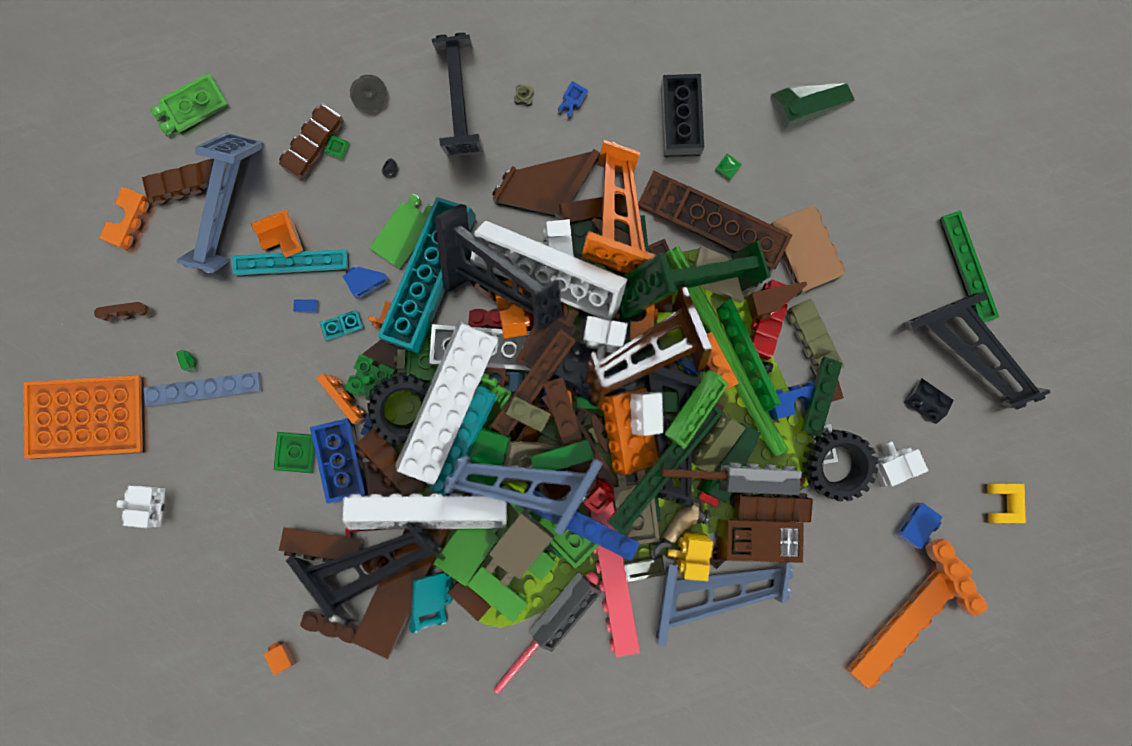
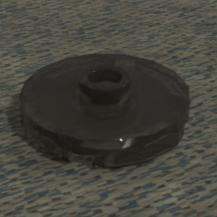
M363 75L352 83L350 98L354 106L359 110L375 112L385 105L388 98V90L379 77ZM371 92L372 96L367 97V93Z

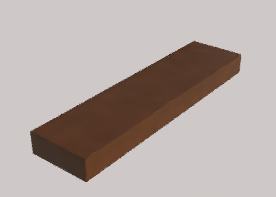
M615 194L614 211L616 214L627 212L626 200L622 194ZM603 197L559 204L561 219H570V222L602 216Z

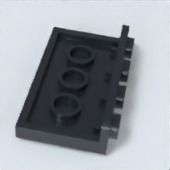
M575 341L550 380L563 377L567 390L574 396L582 397L592 406L597 407L595 401L593 402L591 399L590 385H587L585 382V373H587V362L590 359V354L595 352V355H597V352ZM618 364L604 373L603 376L607 379L627 368ZM639 378L605 393L604 397L634 390Z

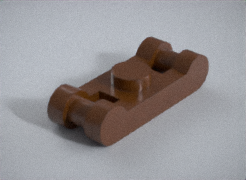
M141 302L98 307L95 309L94 315L96 318L104 321H110L115 316L117 318H128L130 314L147 316L150 313V307Z

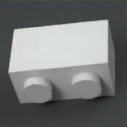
M645 392L630 394L632 434L652 435L663 433L662 393Z

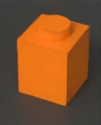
M277 642L269 646V651L263 654L273 675L296 664L286 642L281 645Z

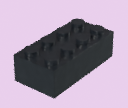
M701 74L663 75L661 87L664 155L702 154L704 150Z

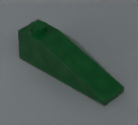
M848 83L788 87L771 94L785 128L855 100Z

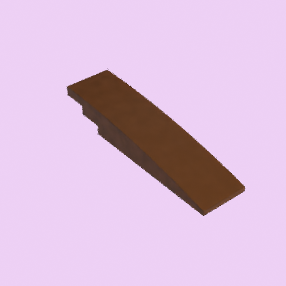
M653 171L638 202V206L736 252L755 241H760L767 266L775 270L792 237V234L656 171Z
M405 529L402 535L411 533V531ZM427 529L432 535L430 539L443 547L450 533L449 529ZM417 543L398 549L393 552L392 557L394 560H397L419 549ZM430 556L378 584L354 636L353 644L387 660L389 659L412 612L413 581L429 576L434 568L433 563L437 557Z

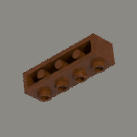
M283 527L279 551L284 552V556L290 557L292 555L296 557V554L304 555L303 559L315 561V557L323 558L322 562H328L362 550L364 541Z

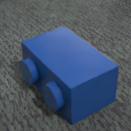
M917 503L896 535L913 547L921 549L929 543V536L932 532H935L940 527V520L943 516L926 504Z

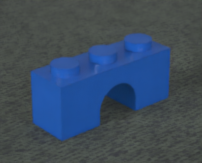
M815 380L806 382V386L801 388L800 384L788 387L789 391L783 392L782 389L776 390L781 404L769 411L771 418L779 419L796 414L794 403L797 398L803 401L805 410H807Z

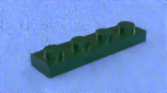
M822 357L802 424V432L816 437L822 436L843 363L828 357Z

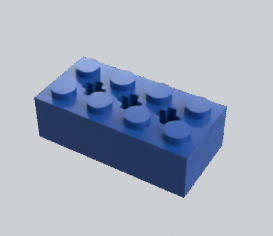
M346 418L310 427L326 504L344 501V498L350 497L353 494L368 495L361 457L355 451L357 449L355 447L357 438L352 422ZM334 438L339 440L337 446L332 445V441H335ZM338 457L343 458L342 465L336 463V460H339ZM343 475L347 477L346 484L340 482Z

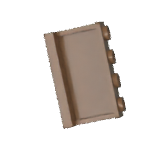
M814 205L771 223V225L792 234L782 257L794 284L807 282V286L798 293L799 295L845 275L844 264L838 260L836 246L833 243L831 244L829 231L826 226H823L821 221L822 215Z

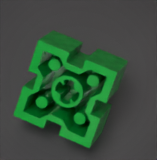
M359 354L353 367L357 370L356 375H350L344 390L357 396H362L365 393L367 394L365 399L370 401L369 395L370 393L373 394L374 386L376 384L379 386L381 384L380 380L384 377L387 380L391 374L395 373L397 376L398 369L387 364L377 366L378 360L364 354Z

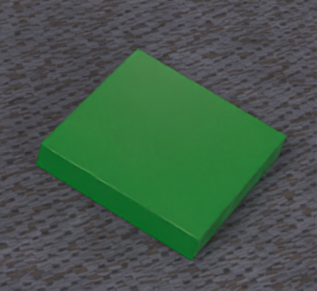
M277 432L273 470L313 473L315 449L312 435Z

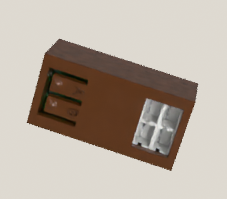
M718 519L717 559L726 561L803 563L804 523Z

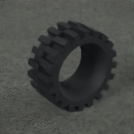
M394 373L387 380L385 377L381 379L379 386L377 384L374 386L373 394L370 393L369 395L370 401L367 403V409L371 424L380 437L383 436L385 441L389 443L394 441L395 445L401 446V442H406L414 421L405 425H397L390 422L384 415L385 402L395 392L410 391L420 398L422 405L429 385L423 379L417 378L416 375L410 374L409 376L406 373H400L399 376H396Z
M833 429L832 432L824 431L822 433L823 437H814L813 439L816 443L809 442L807 447L810 448L809 453L804 451L803 457L807 458V462H802V467L807 469L803 474L805 478L809 479L807 481L808 484L822 495L842 502L843 499L852 501V496L860 498L863 496L860 492L862 490L868 492L870 489L867 486L868 483L874 484L876 480L872 477V474H878V468L874 467V464L878 463V458L872 456L876 452L874 448L869 447L870 443L859 435ZM844 446L852 454V470L845 479L838 482H830L823 472L824 458L832 449Z

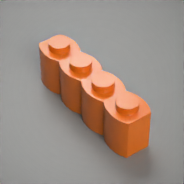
M937 538L927 544L926 552L936 562L937 571L946 579L949 591L957 597L959 608L965 614L973 617L987 610L986 601L977 593L974 581L966 575L963 563L955 557V550L950 542Z

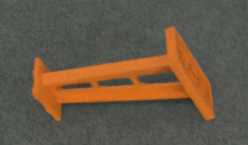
M604 140L597 164L604 167L601 235L588 232L581 258L627 274L656 256L645 252L633 174L640 152L618 145L615 142ZM615 171L623 174L624 189L615 186ZM615 193L622 194L625 197L627 217L615 213ZM618 220L627 224L631 246L614 240V221Z

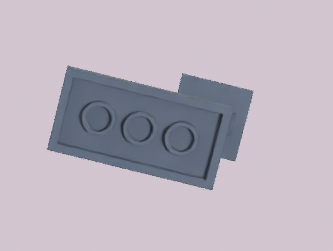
M225 133L196 146L197 155L213 158L214 162L196 247L178 258L177 263L183 264L186 268H199L203 272L213 273L229 262V258L215 255L240 161L261 150L262 141Z
M465 455L464 458L460 457L454 468L457 470L454 475H449L445 481L444 486H446V489L444 491L453 494L455 489L562 516L554 530L562 535L600 470L602 462L595 459L588 473L585 474L471 464L473 459ZM473 473L497 476L498 480L494 486H487L466 481V478L469 474ZM504 478L531 480L533 482L527 493H518L499 487ZM541 482L565 484L572 487L567 498L561 502L533 495L536 485Z
M666 562L655 641L659 646H666L668 628L775 597V600L786 604V599L790 598L791 592L790 587H788L789 579L793 577L791 563L780 562L779 568L712 575L708 577V581L689 579L675 580L677 565ZM775 580L774 586L771 588L746 593L747 584L750 582ZM737 584L742 585L740 595L717 602L713 601L716 588ZM704 589L709 590V598L706 604L676 611V602L679 594Z

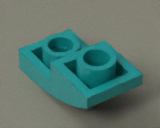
M357 310L340 314L338 317L319 323L325 341L363 328Z

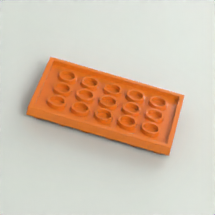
M141 376L24 382V459L143 452Z

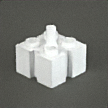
M570 219L546 222L547 228H543L544 242L539 243L573 257Z
M588 316L583 344H587L586 346L590 349H598L596 357L598 361H602L605 351L614 353L623 347L627 324Z
M893 442L885 444L890 456L879 458L878 463L874 464V467L878 468V474L876 475L882 487L894 486L907 479L928 472L919 449L912 450L910 447L896 451Z
M128 486L125 492V501H117V508H124L122 513L123 526L161 527L163 513L161 508L162 504H164L166 488Z

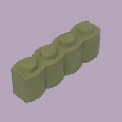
M810 298L790 307L787 317L790 323H794L797 330L795 333L798 340L803 341L805 345V355L813 361L812 369L817 376L822 357H828L843 363L813 300Z

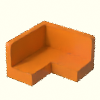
M286 209L251 223L263 250L280 244L285 258L303 251L294 221Z

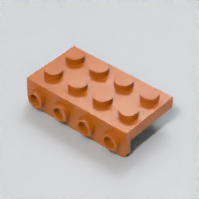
M646 387L614 396H605L603 399L602 410L608 434V446L612 457V467L616 474L628 475L651 467L658 460L654 434H632L630 394L648 392Z

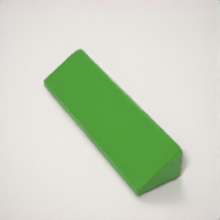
M709 370L665 435L685 449L728 386V383L718 373Z

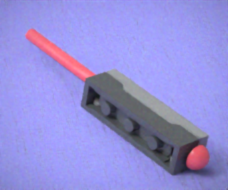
M578 572L551 606L546 609L541 618L535 622L529 631L530 635L534 638L532 643L493 688L496 693L499 694L539 646L553 652L602 593L596 586L598 583L596 573L587 572L583 575Z

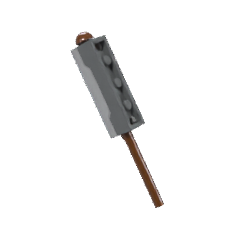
M729 462V466H721V472L662 468L660 471L661 476L717 479L720 480L719 489L727 492L799 495L800 487L806 481L804 475L801 474L802 472L794 470V466L782 465V468H777V465L765 464V467H759V464L747 463L746 467L741 466V463Z

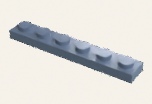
M252 372L144 387L145 406L151 407L262 391L260 373Z

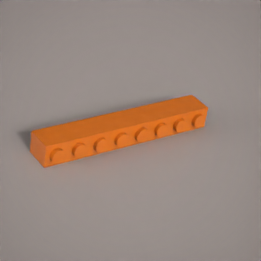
M963 563L966 575L970 577L973 571ZM937 568L846 669L867 689L873 688L879 683V677L892 668L893 661L903 656L906 652L905 648L909 643H914L919 637L918 633L931 624L932 617L944 609V604L947 600L955 597L949 591L946 579L938 573Z

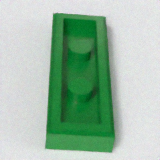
M588 439L531 456L534 469L551 471L594 459Z

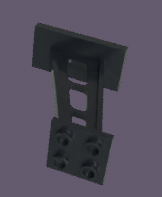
M464 32L456 33L455 36L447 37L444 34L437 35L436 38L432 39L435 50L446 49L454 131V137L439 138L440 147L447 156L484 152L479 134L468 135L459 48L472 47L470 35H466Z
M459 204L435 217L444 290L450 291L471 279L533 314L536 332L541 331L562 316L559 280L556 279L543 287L470 233L467 205ZM472 252L486 262L487 272L470 263ZM493 267L508 276L513 282V287L497 279L493 274ZM519 285L532 293V299L519 291Z
M986 292L974 293L904 322L906 330H913L926 325L1008 398V400L1001 402L1003 406L1015 408V410L1027 406V402L1032 400L1034 402L1041 401L1046 398L1045 395L1050 394L1049 389L1037 388L971 307L988 299ZM955 317H961L978 336V341L969 345L963 343L946 327L945 322ZM981 344L985 345L999 360L1000 366L990 368L972 349ZM1006 369L1023 388L1022 391L1015 392L997 375V371Z
M639 359L637 361L632 362V364L635 365L643 360ZM664 367L644 375L647 380L648 392L662 393V386H667L677 391L678 414L702 381L701 379ZM663 395V433L654 434L658 458L668 447V439L665 435L667 432L666 424L674 422L665 416ZM692 452L679 466V469L692 470ZM670 477L657 493V498L667 501H674L676 499L675 503L683 506L693 507V504H700L701 500L691 497L692 478L680 477V487L675 488L672 483V477Z
M407 522L405 525L411 533L314 567L309 561L292 555L286 562L330 621L347 625L353 619L341 605L342 603L430 556L444 560L446 557L442 553L444 551L437 542L434 543L430 539L432 535L426 528L422 529L418 524L414 525ZM417 543L419 549L397 560H394L391 556V552ZM380 556L387 557L389 560L387 565L369 574H365L360 568V564ZM349 568H354L358 572L359 578L337 590H332L325 581L326 577Z

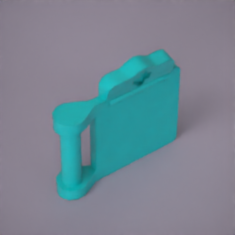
M440 572L413 581L412 615L409 622V630L412 634L418 633L420 629L437 624L440 626L446 623L447 618L444 607L451 603V597L447 592L453 586V578L446 573ZM436 612L435 617L419 621L418 617Z

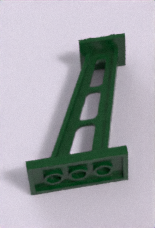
M755 241L731 255L733 260L671 271L665 253L654 256L622 276L627 279L620 304L622 318L629 319L675 293L679 287L686 286L688 289L738 277L741 289L745 291L770 278L760 241Z

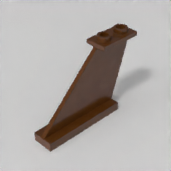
M593 149L591 152L517 170L512 166L510 171L507 169L504 173L502 184L500 186L497 185L492 193L494 203L552 214L559 220H562L559 204L574 201L598 162L600 152Z

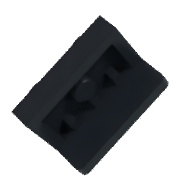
M921 378L905 403L937 424L947 416L954 400Z

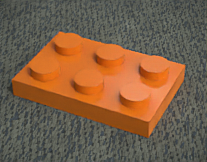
M322 373L316 378L352 424H363L366 417L364 415L366 412L360 405L356 406L353 402L354 397L350 392L343 390L341 387L342 382L337 376L333 377L332 375Z

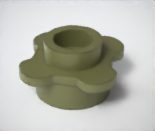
M517 85L516 95L514 96L515 102L532 103L533 87Z

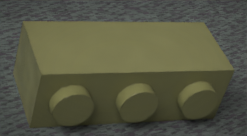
M723 412L692 450V463L703 471H715L746 428Z

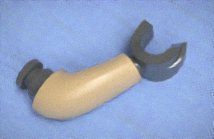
M693 504V507L684 506L681 508L662 535L664 538H660V542L650 543L649 553L651 558L658 556L660 550L666 547L665 556L667 557V550H674V547L671 545L672 542L675 543L691 525L695 526L696 523L701 522L708 524L710 512L708 510L703 512L696 504Z

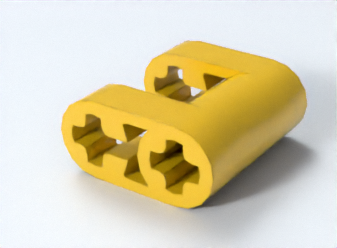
M987 484V494H1006L1007 513H988V523H1026L1025 484Z

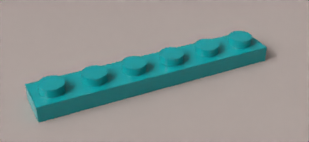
M346 249L303 251L286 258L283 253L232 255L233 275L348 269V255Z
M478 386L435 485L431 484L429 487L430 490L436 494H441L442 497L449 496L450 493L444 491L446 489V486H444L445 481L449 475L453 476L457 470L454 467L458 459L469 455L496 401L497 395L485 387Z

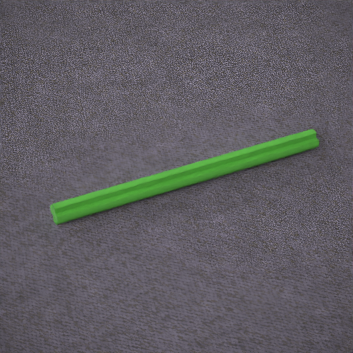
M679 246L665 253L672 270L690 267ZM700 286L688 288L706 334L713 333L739 384L735 385V388L757 429L761 432V436L771 455L776 457L788 451L789 449L769 412H764L743 365Z

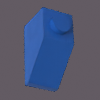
M352 267L342 276L356 299L389 281L385 273L362 267Z

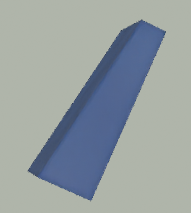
M294 300L293 311L318 312V300Z

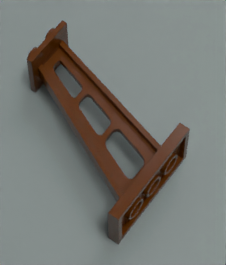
M687 287L678 288L673 314L599 363L595 352L590 354V359L587 362V373H585V382L587 385H590L591 399L593 402L595 401L598 409L602 408L605 393L689 354L696 371H705L712 346ZM679 328L684 340L663 351L659 350L656 341L674 329ZM649 345L653 347L655 353L653 356L635 365L631 363V356ZM623 361L626 362L627 369L607 379L604 378V373Z

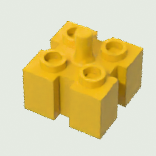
M684 531L677 540V547L680 550L668 549L667 557L675 558V565H677V569L682 573L681 575L684 579L708 581L709 560L712 554L713 542L705 532Z

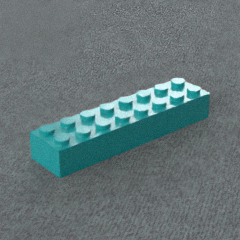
M436 197L378 334V337L385 343L416 354L420 353L445 293L435 217L459 205L458 203ZM467 207L470 232L476 214L470 207Z

